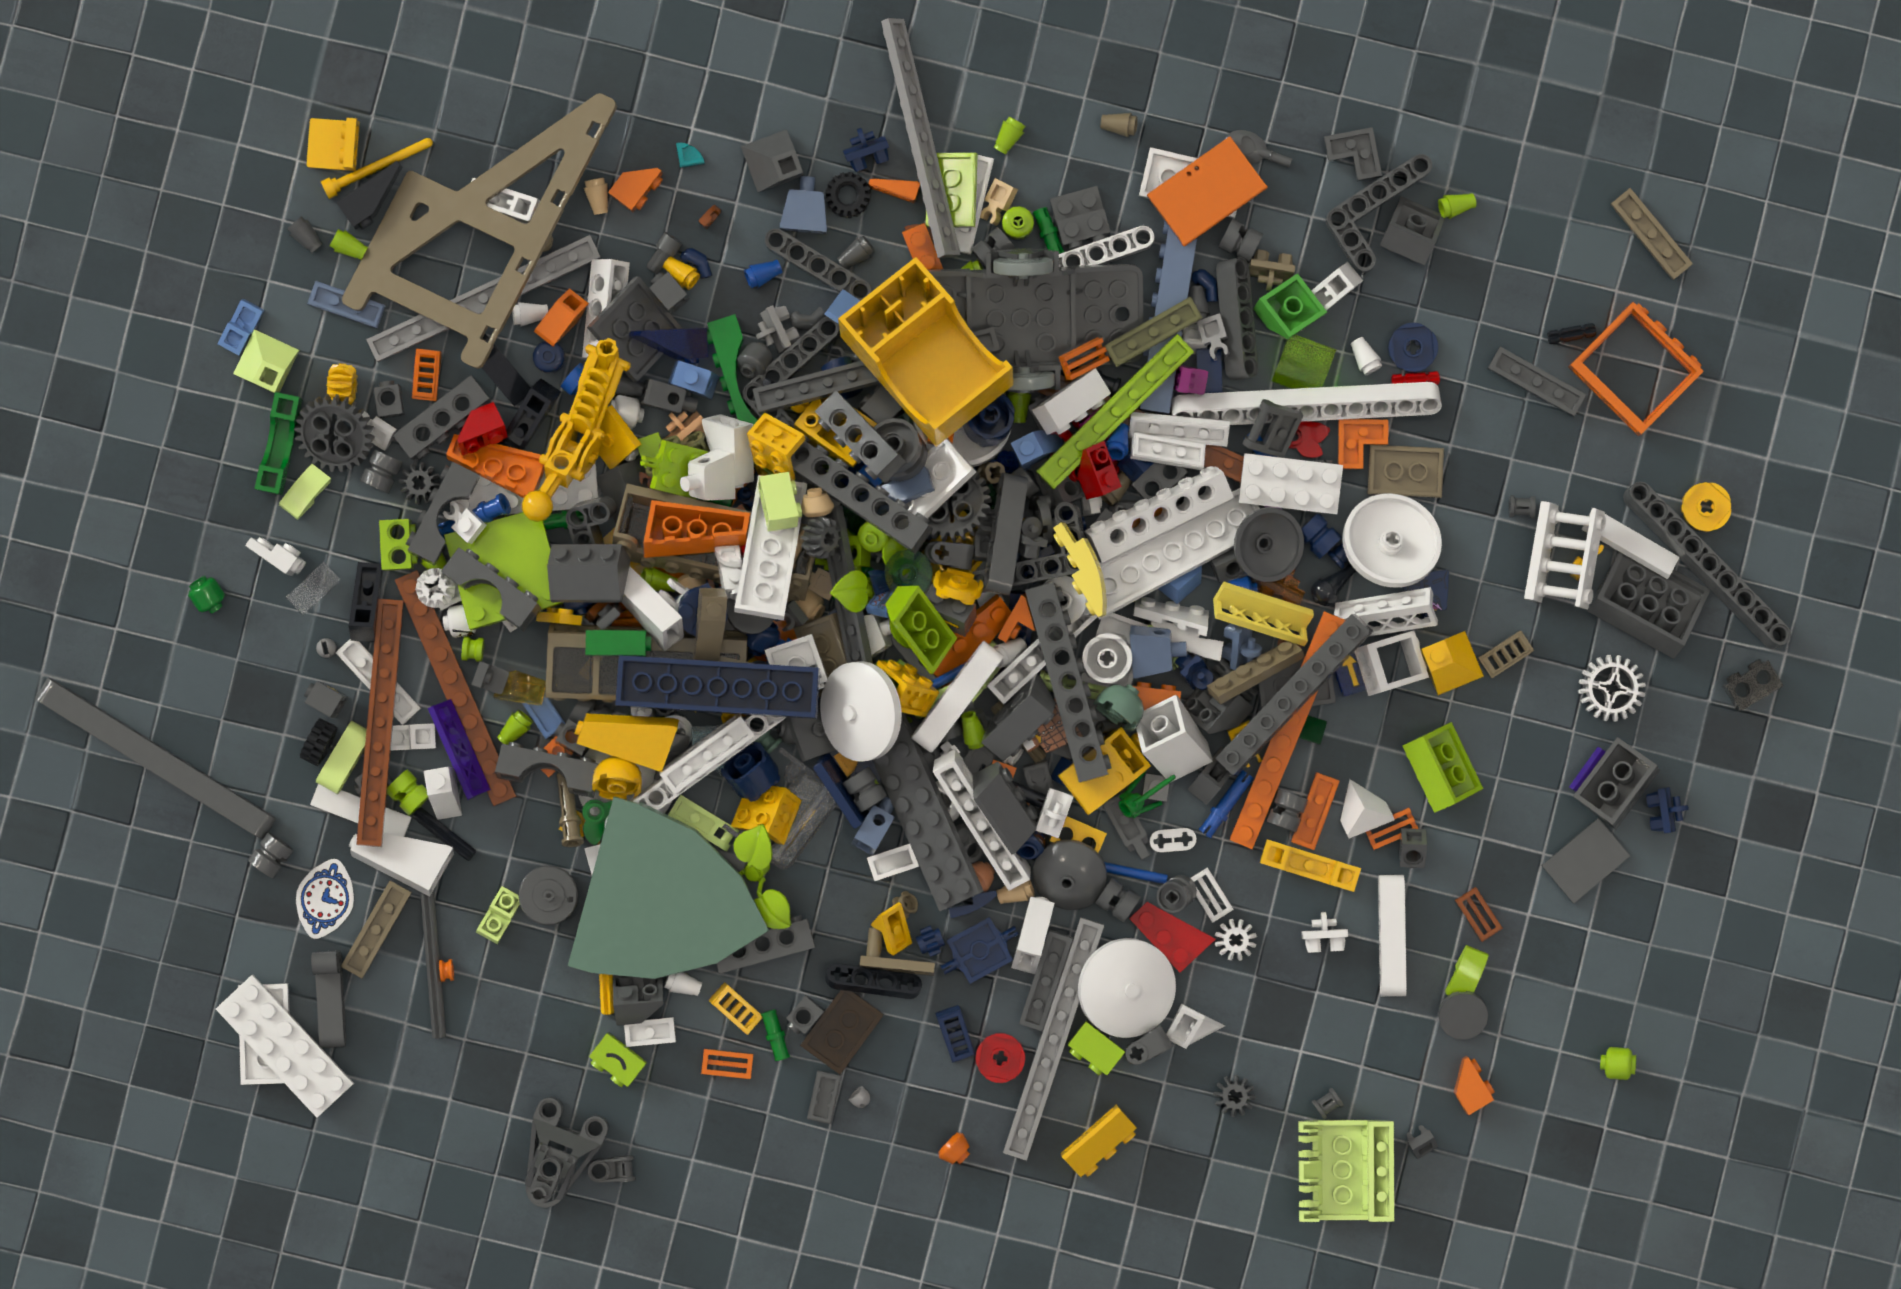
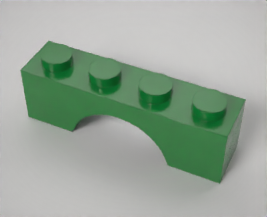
M275 392L270 414L268 442L263 459L259 465L254 489L283 496L296 435L294 428L298 424L296 419L300 415L299 412L303 403L302 398Z

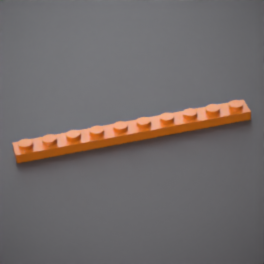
M1326 611L1323 612L1301 667L1346 621L1345 619ZM1318 691L1270 740L1230 837L1231 841L1250 849L1254 848Z

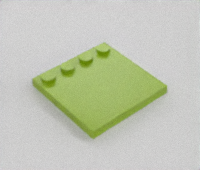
M523 512L485 523L487 526L472 544L467 543L457 532L444 535L450 558L458 548L465 552L467 549L472 550L480 557L478 561L483 565H486L487 562L499 570L497 575L504 580L508 576L518 583V590L523 593L528 590L538 598L537 603L541 610L564 603L551 602L547 564L551 547L544 521H531ZM477 584L464 590L457 585L470 630L506 621L500 614L502 598L497 588L488 584Z

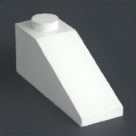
M506 188L490 199L487 206L527 224L530 222L540 200Z
M1347 262L1311 291L1327 311L1363 282V280L1350 263Z

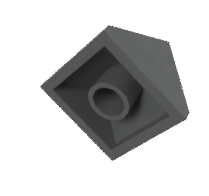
M641 458L616 466L597 476V482L603 495L611 497L616 502L617 510L613 515L615 523L618 519L626 485L632 484L649 488L647 485L648 479L643 478L642 484L639 480V473H646L644 466L640 465ZM629 510L627 518L641 511Z

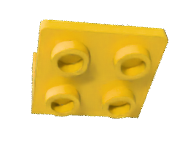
M311 118L307 167L356 171L360 122L356 118H346V121Z
M764 413L747 432L753 461L758 467L767 468L774 474L789 472L790 480H795L791 456L805 441V435L771 415Z
M878 660L876 665L899 684L896 690L900 699L901 712L926 717L940 693L932 686L933 682L924 676H920L917 673L918 669L908 663L900 665L893 660L888 662Z
M771 786L756 801L751 802L748 799L742 798L731 826L735 829L747 831L760 824H764L770 839L776 844L784 845L802 800L785 787Z

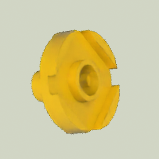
M1704 482L1696 484L1685 493L1682 499L1681 512L1687 524L1692 528L1704 532L1721 528L1730 518V496L1722 486L1716 483ZM1702 501L1705 503L1711 501V513L1708 511L1703 513L1701 511L1702 506L1700 504Z
M947 568V571L942 573L941 569L936 571L933 580V586L936 588V595L943 599L953 598L960 600L966 605H973L975 600L980 598L984 584L981 579L979 583L974 580L975 575L971 572L959 568Z

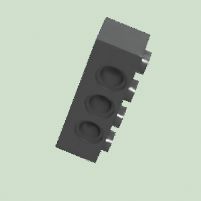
M470 375L398 430L393 436L410 459L414 460L417 458L421 460L431 452L428 448L435 443L440 445L450 437L449 432L455 428L457 430L462 429L470 411L487 405L491 399L476 379ZM461 398H467L470 402L469 408L465 411H459L457 408V402ZM442 413H448L450 416V422L446 426H439L437 422L438 416ZM422 428L430 430V437L426 441L418 439V432Z
M836 390L814 411L821 418L818 423L826 431L829 432L832 429L836 433L833 438L843 448L847 445L852 450L849 455L858 464L863 461L867 465L864 470L874 480L879 477L886 483L906 463L893 447ZM847 418L845 424L840 426L841 421ZM862 434L861 439L858 442H855L857 436ZM878 450L877 455L871 458V454Z
M802 915L790 918L792 925L785 929L768 927L769 931L759 936L769 939L770 947L767 950L761 951L757 948L756 941L758 938L745 945L746 953L743 957H736L732 953L716 963L719 974L815 948L808 918L802 919ZM790 930L793 933L794 940L792 943L784 944L780 940L782 931Z

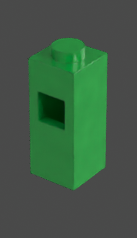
M586 630V656L623 655L647 657V651H652V636H647V631Z

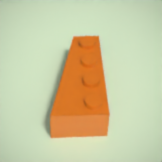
M651 500L643 542L644 558L715 552V547L739 545L741 550V546L745 545L747 541L750 513Z

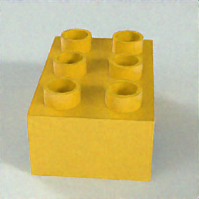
M917 257L838 318L841 338L936 447L1013 386V367L1007 360L1002 362L997 359L978 340L960 315L953 298Z

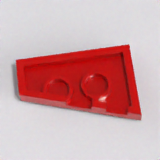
M1149 902L1142 905L1129 918L1149 941L1166 956L1179 973L1216 940Z

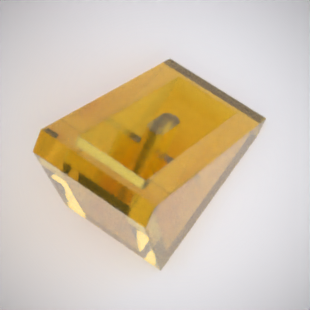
M516 670L509 672L503 693H494L493 698L542 706L546 681Z

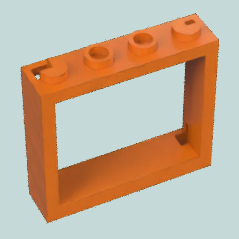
M1632 302L1568 368L1639 436L1704 371L1700 368L1702 365L1695 356L1691 355L1689 357L1683 351L1685 347L1676 338L1671 339L1665 333L1667 329L1659 321L1653 322L1647 316L1649 311L1646 308H1643L1639 303L1636 305ZM1629 315L1690 373L1643 421L1583 364Z

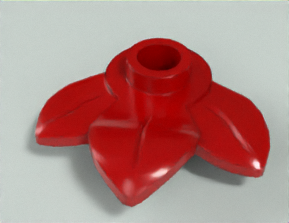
M1301 421L1295 433L1298 439L1292 441L1289 448L1297 449L1300 455L1306 458L1320 457L1323 455L1319 443L1327 437L1330 428L1318 422Z

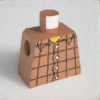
M1055 698L1056 704L1053 711L1055 715L1047 725L1042 724L1032 740L1028 741L1026 739L1022 743L1028 753L1040 745L1046 753L1068 745ZM1076 727L1077 735L1083 737L1078 727Z

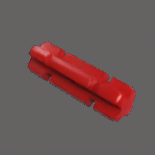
M1437 371L1428 372V374L1420 372L1407 373L1405 376H1402V374L1391 376V384L1433 382L1438 385L1440 383V375Z

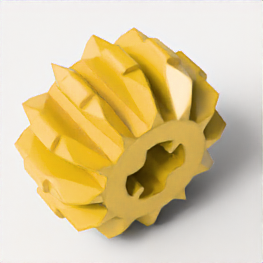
M333 364L328 371L327 394L330 395L331 400H333L336 394H339L340 401L348 397V404L352 405L356 399L358 385L356 369L352 365Z

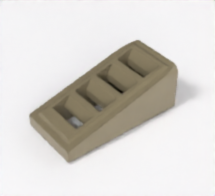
M1520 630L1478 659L1492 679L1532 653L1534 649ZM1517 639L1522 648L1524 649L1522 653H1520V651L1514 644V640ZM1506 645H1509L1516 655L1513 659L1506 650ZM1497 651H1501L1507 663L1503 664L1496 653ZM1488 657H1493L1499 666L1498 669H1494Z

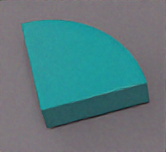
M676 143L680 168L705 164L701 153L695 147L686 143Z

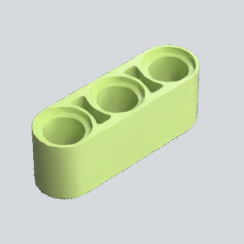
M354 721L349 723L319 773L316 783L336 794L341 791L365 751L366 728Z

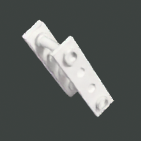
M1541 501L1524 599L1542 603L1545 595L1576 599V607L1588 610L1589 604L1593 600L1592 584L1601 532L1606 525L1605 512L1592 508L1591 516L1562 513L1558 510L1559 505ZM1562 522L1589 526L1586 541L1556 537L1554 534L1555 524ZM1556 546L1584 550L1582 565L1551 561V548ZM1549 571L1580 575L1578 590L1547 585L1545 583L1547 573Z

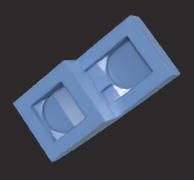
M241 299L231 321L227 323L218 341V345L238 356L241 355L265 310L245 299Z

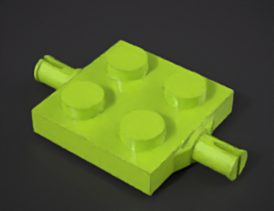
M662 440L656 457L651 458L643 455L641 459L649 461V463L640 461V465L652 468L653 477L650 488L696 499L689 495V491L686 492L681 488L680 480L682 477L688 476L689 461L708 453V451Z

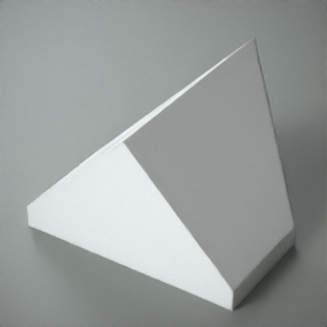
M1351 779L1349 780L1340 819L1348 838L1394 821V817L1384 800Z
M1181 1003L1166 1035L1171 1042L1187 1049L1188 1045L1223 1028L1225 1025Z

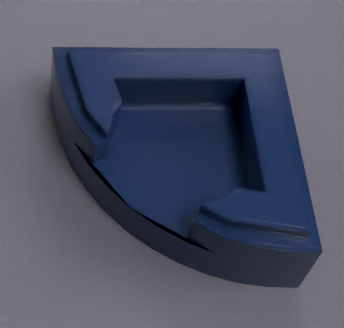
M883 570L868 571L875 596L897 588V582L888 572Z

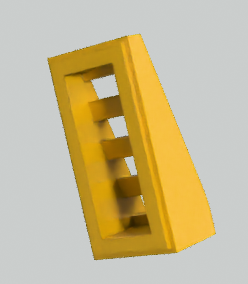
M725 982L709 999L712 1005L747 1035L762 1019L761 1014ZM729 992V997L720 1005L719 1002ZM737 999L738 1002L728 1012L726 1010L728 1006ZM744 1005L746 1007L744 1011L735 1018L734 1015ZM752 1012L754 1015L743 1025L741 1022Z

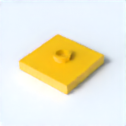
M612 405L607 407L599 428L605 433V437L601 440L599 456L611 470L619 466L641 443Z

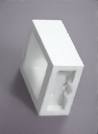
M1414 630L1358 647L1355 650L1368 696L1429 678L1427 665L1420 650V642ZM1400 641L1411 677L1388 684L1377 648Z

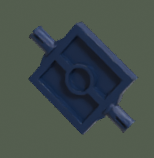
M988 917L947 939L946 941L952 950L953 959L940 965L942 970L951 965V967L943 971L946 975L959 968L971 984L1013 961L1007 949L1006 941L1019 935L1018 931L1008 935L1016 930L1015 926L1001 933L995 927L991 918Z

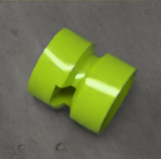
M407 769L387 787V794L393 801L399 800V807L410 816L425 803L428 795L426 787L423 784L418 785L416 783L417 778Z

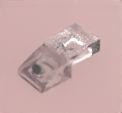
M323 562L298 587L287 595L286 599L304 616L340 579Z

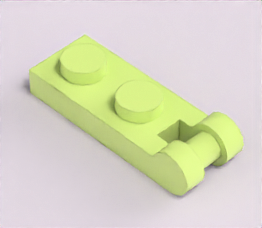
M681 794L668 816L697 829L706 840L726 852L731 846L729 843L733 836L736 837L740 831ZM719 827L725 830L721 839L714 835Z

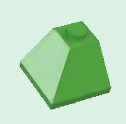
M1298 273L1261 297L1253 308L1268 329L1287 339L1327 313L1326 309Z

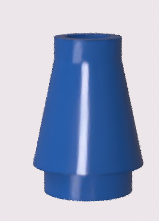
M778 260L749 265V268L744 270L745 278L750 288H759L777 275L782 274V268Z
M1121 423L1106 442L1111 459L1122 460L1129 452V426L1125 423Z

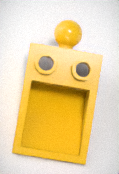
M828 397L812 401L810 404L807 402L791 406L794 412L802 413L794 423V429L808 437L810 445L816 447L817 444L829 452L830 456L836 459L839 458L852 467L857 464L849 455L852 450L847 445L843 448L833 438L836 433L832 429L829 432L826 431L818 423L821 418L814 411ZM858 411L873 428L877 425L876 422ZM847 418L841 421L840 426L845 424ZM813 419L816 421L814 424H810ZM862 434L857 436L855 442H858L861 439Z
M1120 727L1103 737L1105 745H1101L1103 755L1108 754L1112 767L1108 769L1109 775L1079 783L1074 763L1058 775L1087 815L1091 814L1151 767L1141 753L1142 750L1137 732L1129 737L1123 728ZM1091 747L1083 754V758L1086 761H1092L1096 758L1097 752L1095 748Z

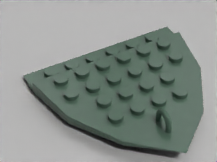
M613 797L568 962L569 967L597 974L656 979L716 964L769 931L742 875L697 829L642 802L636 803L619 797Z

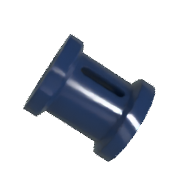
M1342 542L1335 550L1327 553L1332 561L1341 569L1345 567L1344 564L1348 561Z

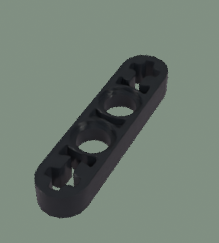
M844 964L831 965L825 976L827 985L833 989L904 999L916 998L922 988L921 979L914 974ZM834 973H839L840 980H835ZM848 974H852L850 982H847ZM863 975L868 979V983L865 985L858 984L855 981V977ZM887 978L891 980L893 985L890 988H884L880 985L879 981ZM900 981V988L896 989L897 983ZM908 983H912L913 990H908Z

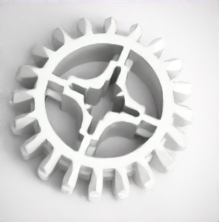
M1606 655V663L1603 662L1601 657L1596 658L1597 667L1592 662L1588 664L1592 670L1591 673L1587 670L1582 671V674L1588 678L1587 680H1579L1578 683L1586 685V688L1579 689L1578 693H1586L1587 697L1582 698L1580 701L1581 703L1588 701L1591 703L1587 706L1586 710L1589 712L1595 708L1596 711L1593 715L1595 718H1598L1601 712H1603V721H1608L1611 714L1612 720L1615 722L1618 721V713H1620L1623 719H1626L1627 713L1625 710H1628L1631 714L1636 712L1632 704L1636 706L1642 705L1636 697H1645V693L1638 692V688L1645 687L1646 684L1637 682V679L1643 677L1642 673L1634 675L1633 672L1637 670V665H1633L1630 669L1628 668L1630 659H1625L1623 664H1620V655L1615 657L1614 662H1612L1611 655ZM1609 667L1612 668L1605 682L1594 681V678L1601 670ZM1619 670L1627 675L1631 688L1625 687L1620 683ZM1613 681L1616 683L1614 686L1623 691L1612 692V695L1608 693L1610 690L1607 691L1605 687L1600 685H1610ZM1592 688L1603 692L1604 706L1597 702ZM1618 695L1630 696L1624 705L1612 709V704Z

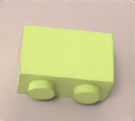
M789 472L759 476L758 490L768 532L797 527L798 519L802 517L800 502L796 503L794 495H797L795 480H790Z

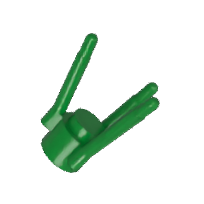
M1146 770L1119 796L1121 801L1118 802V806L1121 812L1126 817L1135 819L1140 814L1163 804L1162 801H1158L1143 807L1144 801L1176 779V776L1171 775L1142 796L1139 793H1131L1147 772Z

